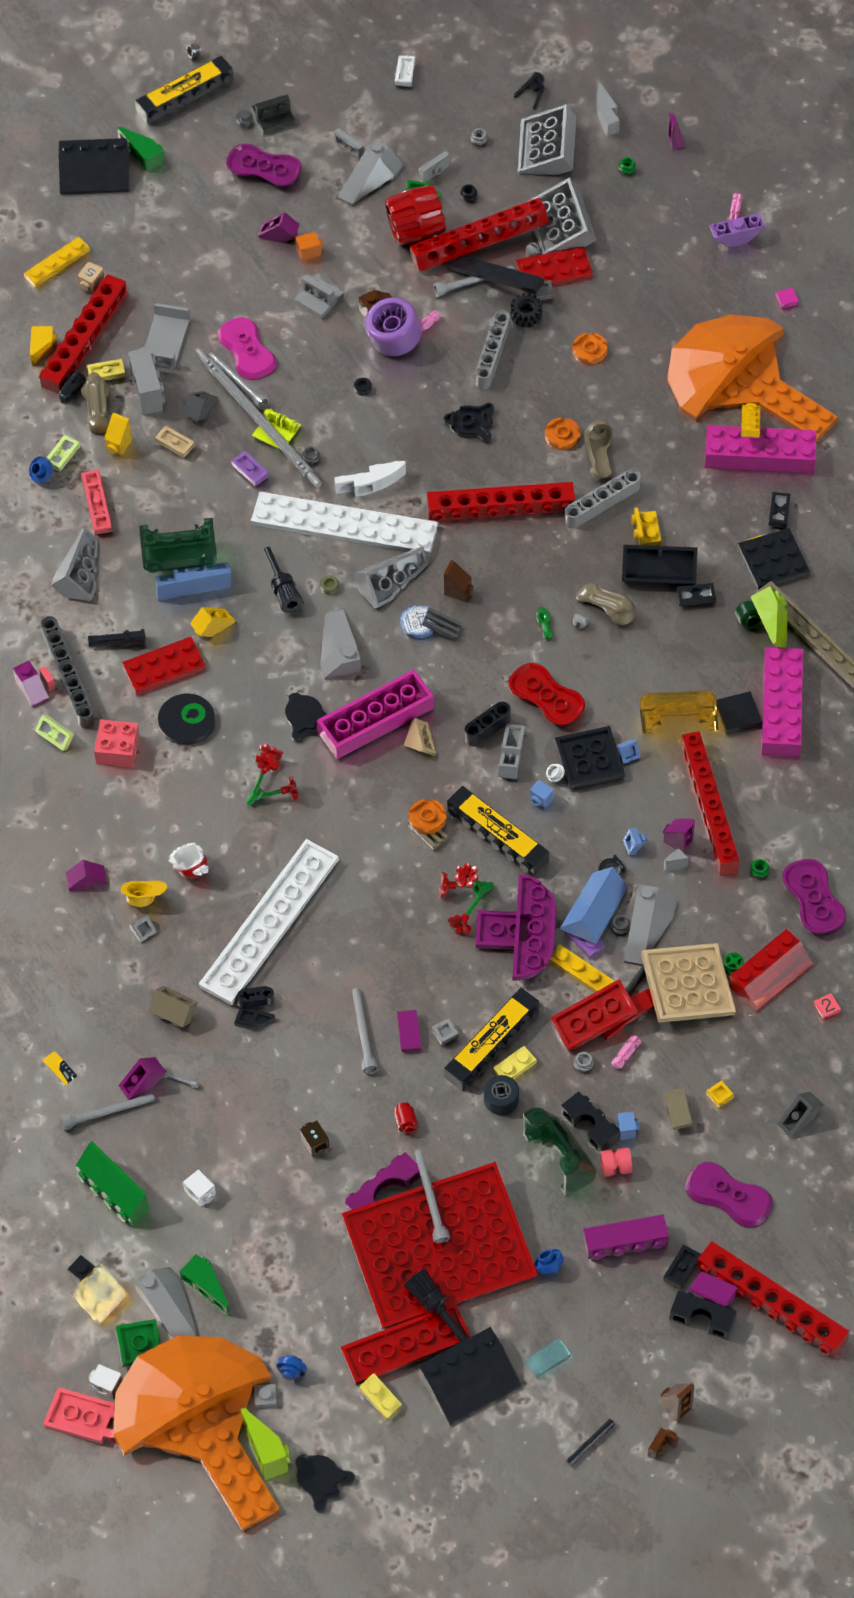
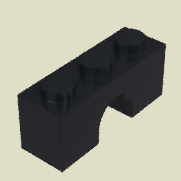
M578 1091L561 1105L560 1114L573 1128L582 1122H588L593 1125L594 1128L587 1133V1142L599 1154L600 1151L608 1150L619 1141L618 1127L614 1123H610L606 1119L605 1114L592 1105V1101L588 1096H583Z
M678 1290L670 1310L669 1320L689 1327L691 1320L695 1316H705L710 1321L708 1334L728 1341L736 1321L737 1311L728 1305L724 1307L709 1299L696 1297L689 1291L682 1292Z

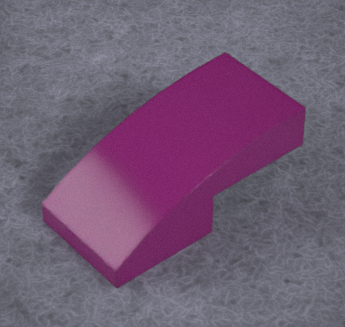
M417 1010L398 1011L397 1019L401 1051L421 1049Z

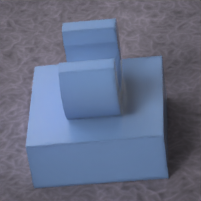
M634 738L617 745L623 764L640 758L638 744Z
M637 828L629 829L623 838L628 855H636L640 848H644L643 842L648 841L646 834H638Z

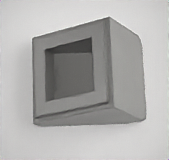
M676 849L664 859L665 871L682 869L688 866V857L680 849Z
M148 915L129 925L140 942L157 933Z

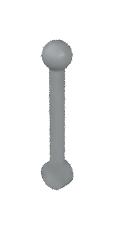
M165 1070L166 1073L162 1076V1078L168 1077L189 1084L195 1089L199 1086L197 1081H189L169 1074L167 1070Z

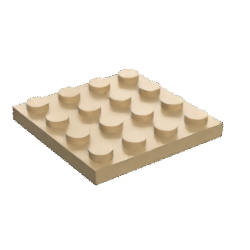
M718 943L642 950L641 957L658 1023L732 1016L735 1014L736 1010Z

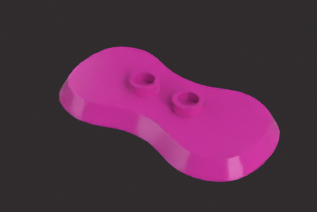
M238 317L227 321L219 328L218 340L232 352L235 358L236 370L242 377L250 380L259 379L275 370L277 359L271 351L262 345L259 339L258 327L253 321L245 317Z

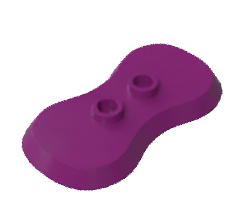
M252 144L235 146L229 152L226 159V166L232 173L238 176L261 177L279 187L291 185L298 178L302 168L300 160L292 155L266 153Z
M802 859L789 864L783 871V882L799 902L802 924L813 933H827L841 927L845 922L846 912L842 904L830 892L826 868L814 859Z
M702 1162L696 1165L688 1175L685 1183L686 1192L692 1200L722 1209L737 1224L744 1227L759 1226L767 1219L772 1210V1196L766 1189L758 1185L736 1180L721 1165L714 1162Z

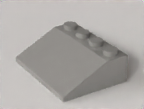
M567 104L521 119L518 158L519 174L559 175L573 170L576 116Z
M571 178L532 198H540L546 207L548 218L547 224L534 228L542 254L581 246L586 247L597 240L580 189Z

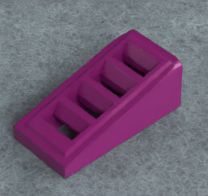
M673 112L669 113L667 135L672 149L685 146Z

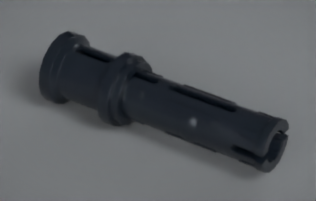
M143 628L140 631L129 632V630H125L123 633L88 636L89 648L119 644L130 646L131 644L142 643V645H146L145 630Z

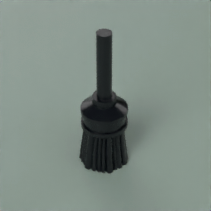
M265 547V555L274 572L270 585L274 594L277 595L280 609L285 613L297 611L304 604V601L295 587L296 584L293 581L292 575L281 572L271 548Z
M422 1269L406 1281L404 1287L420 1302L426 1313L434 1312L436 1315L439 1314L460 1343L468 1339L445 1310L447 1307L444 1303L447 1296L441 1292L440 1288L436 1287L426 1269Z

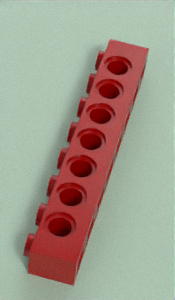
M538 197L441 235L418 242L410 246L413 263L417 270L421 272L458 256L469 254L548 223L546 207Z
M107 274L99 282L97 290L91 294L90 301L87 305L83 306L80 316L74 320L70 331L66 332L63 342L58 344L55 354L49 358L45 369L41 370L39 379L42 388L60 394L63 383L73 371L77 370L90 350L85 345L88 344L89 340L91 346L94 344L126 295L127 286L125 280Z
M573 482L427 492L429 520L435 521L485 516L495 517L499 515L512 516L515 514L541 512L550 513L555 511L565 512L566 507L575 502Z
M697 731L682 734L680 747L719 875L738 872L739 857L701 733Z
M711 1241L697 1259V1268L700 1272H705L736 1286L737 1292L735 1296L746 1299L753 1308L761 1309L767 1313L770 1319L782 1323L788 1331L796 1332L805 1342L817 1346L823 1354L835 1357L848 1340L849 1330L715 1242ZM718 1264H721V1265H723L725 1268H723V1269H718V1268H716L715 1266L718 1265ZM733 1276H740L742 1279H741V1280H735V1279H733L732 1277H733ZM757 1287L759 1290L751 1291L749 1288ZM773 1298L776 1302L770 1303L766 1299ZM790 1309L793 1313L786 1314L784 1310ZM808 1321L811 1324L806 1326L803 1325L801 1322ZM825 1332L828 1336L822 1337L818 1333Z

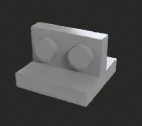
M305 274L302 277V290L294 298V303L318 318L323 319L343 298V292L316 276L310 277Z

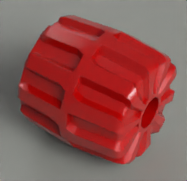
M428 185L409 189L385 200V208L391 231L399 245L424 241L445 232L446 219L442 212V204L439 202V195L434 186Z

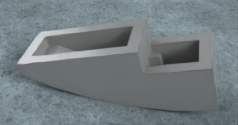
M600 83L597 86V114L601 127L608 137L619 132L620 120L617 117V105Z
M506 724L498 777L517 779L525 726Z

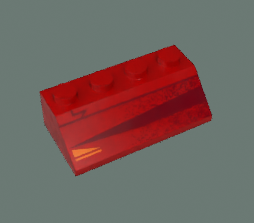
M785 929L730 975L729 987L755 1012H758L813 966V963L801 941L788 929Z

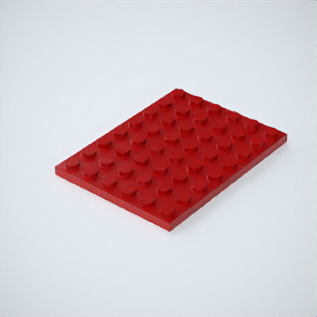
M496 1161L431 1183L442 1225L449 1232L450 1239L446 1242L434 1243L432 1234L435 1227L424 1186L341 1213L382 1329L427 1314L423 1306L420 1305V1302L404 1287L406 1281L422 1269L427 1270L436 1287L440 1288L441 1292L447 1296L444 1303L445 1306L455 1302L459 1304L538 1276Z

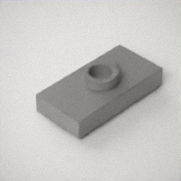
M337 128L334 131L335 144L360 160L364 153V145L353 136H349Z
M444 151L420 167L419 180L425 183L450 166L449 153Z

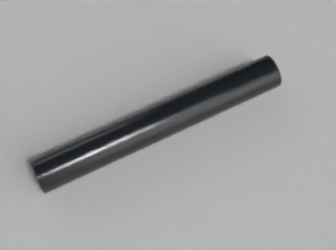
M608 1419L565 1460L566 1464L571 1467L615 1425L614 1421Z

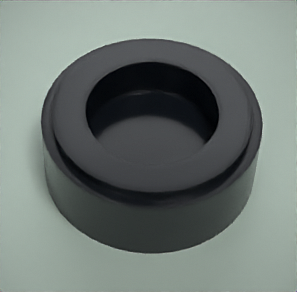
M358 378L355 380L354 391L356 394L365 396L371 392L372 383L369 379Z

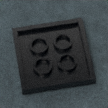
M790 528L738 543V550L757 590L770 581L778 585L810 575L808 565Z
M610 726L555 737V745L561 764L565 769L564 774L569 789L625 777Z

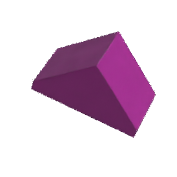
M81 860L66 872L69 891L107 884L104 865Z

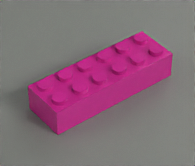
M707 425L706 468L814 473L816 430L760 428V437H741V427Z
M765 647L761 755L800 757L803 649Z
M413 669L318 719L317 732L335 758L339 759L434 709V696Z

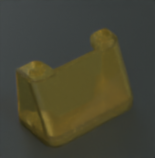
M712 691L647 693L640 698L643 734L652 733V729L656 724L662 725L661 717L699 715V723L705 722L709 727V731L719 730L718 701Z

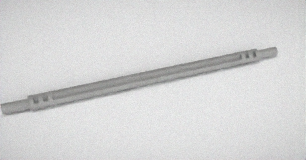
M198 348L195 353L204 362V366L218 379L303 476L319 488L322 482L313 473V469L232 382L221 367L212 358H209L201 348Z

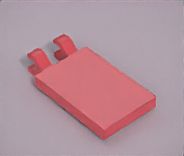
M58 1387L44 1420V1428L103 1444L104 1439L117 1444L113 1437V1429H109L111 1421H114L115 1403Z

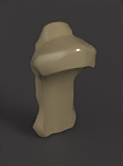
M91 373L87 376L86 383L82 386L81 392L87 401V428L93 433L101 434L106 433L110 422L107 416L106 401L110 385L98 373Z
M594 420L587 426L584 436L589 459L592 464L590 474L598 479H607L612 476L607 449L612 441L613 429L606 420Z
M593 582L585 584L576 594L579 602H589L603 608L610 619L616 624L627 625L635 618V606L630 599L622 594L603 589Z

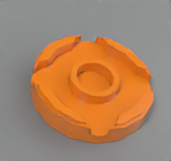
M582 333L573 341V356L584 364L599 363L607 355V341L597 333Z
M563 417L553 419L546 426L545 440L552 448L568 450L578 444L581 437L580 427L578 423L569 418L568 420L563 419Z
M421 799L415 802L409 809V824L418 833L434 834L444 827L447 820L446 810L437 800Z

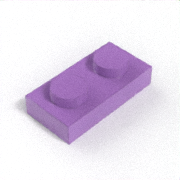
M246 451L231 460L232 466L255 487L269 477V472Z
M564 931L589 959L605 948V944L600 939L594 944Z

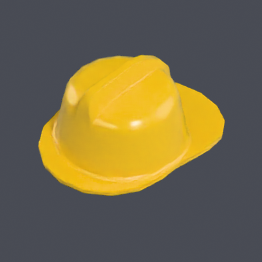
M130 881L122 884L120 890L126 895L129 906L146 907L154 901L155 896L161 895L167 890V884L162 881Z

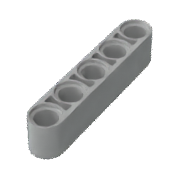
M500 310L494 314L475 372L476 386L480 389H487L492 384L510 330V315L507 311Z
M635 469L627 470L568 505L565 509V524L570 528L579 527L639 491L641 480L639 471Z

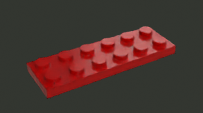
M456 1302L446 1306L445 1310L466 1337L470 1338V1333ZM431 1312L341 1346L340 1350L357 1386L366 1381L373 1373L377 1377L386 1375L440 1354L459 1344L460 1341L440 1315Z

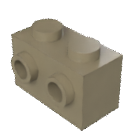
M162 986L155 990L149 1012L154 1013V1016L159 1019L171 1021L172 1025L176 1027H184L191 1023L198 1001Z

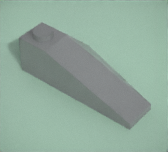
M373 140L341 190L338 200L354 206L366 198L368 193L374 189L378 190L388 180L392 181L403 169L404 164L389 146Z
M86 528L81 530L64 558L51 586L63 597L90 601L97 588L94 574L97 573L95 558H97L98 539Z
M421 546L368 566L353 574L359 591L374 608H378L392 601L395 595L400 590H403L406 584L412 578H415L429 562L424 547Z
M344 609L325 613L320 660L325 680L361 672L360 656Z
M641 884L638 886L624 963L643 966L642 950L654 949L658 940L663 936L665 929L673 920L677 901L657 887Z
M171 1267L150 1270L134 1281L137 1293L171 1339L176 1336H198L182 1282Z

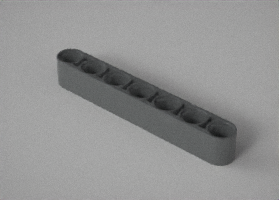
M46 616L41 621L44 640L79 726L90 728L95 722L93 708L58 621L53 616Z

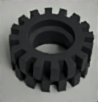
M525 293L522 294V297L517 295L516 299L513 298L510 304L511 319L514 320L515 324L519 322V326L524 324V327H528V324L531 327L534 326V323L538 324V320L540 321L542 316L541 300L537 299L535 295L531 297L529 293L528 296H525ZM530 308L533 311L529 313H523L520 311V309Z

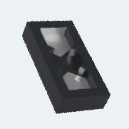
M772 492L768 526L787 528L791 494Z
M713 583L676 587L679 606L716 602Z

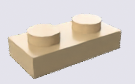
M164 426L155 437L156 443L183 458L195 447L194 441L167 426Z

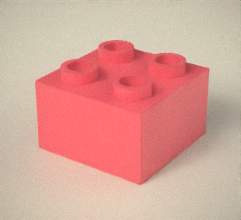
M100 720L94 749L96 764L134 767L140 736L138 723Z

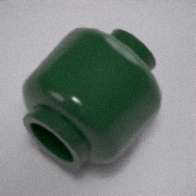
M744 601L737 606L735 616L742 627L749 629L759 625L761 618L753 601Z

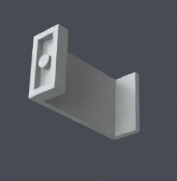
M155 303V316L144 348L149 347L150 353H154L156 364L154 365L175 369L190 322L189 308Z

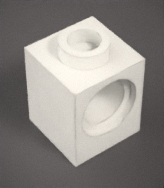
M199 1169L183 1182L184 1191L200 1207L204 1203L212 1201L216 1194L214 1184Z
M98 1364L96 1370L93 1369L88 1379L91 1390L111 1399H114L115 1392L123 1381L121 1373Z

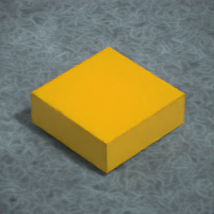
M722 1080L706 1090V1095L717 1108L734 1098V1094Z

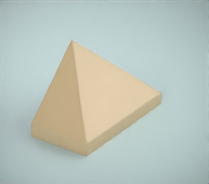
M414 718L404 746L434 756L436 755V750L428 722Z

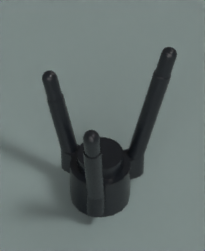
M534 72L527 82L513 94V97L520 94L527 86L532 90L538 89L532 107L535 109L541 92L545 87L543 84L544 76L539 72Z

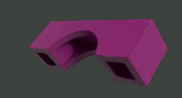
M406 1152L401 1156H396L388 1167L380 1169L371 1181L367 1180L364 1182L360 1190L356 1193H351L346 1198L345 1211L375 1202L378 1193L387 1187L399 1186L408 1189L421 1178L418 1164Z

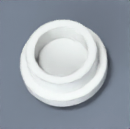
M552 764L546 771L548 779L553 783L560 781L565 773L564 767L560 764Z

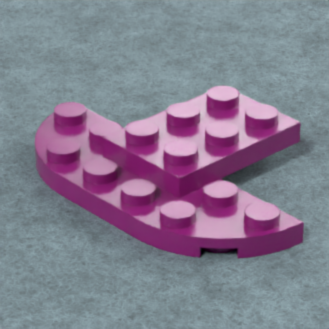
M519 874L517 912L478 910L475 948L514 950L512 981L525 980L536 976L546 968L552 958L556 904L551 891L542 885L538 879Z

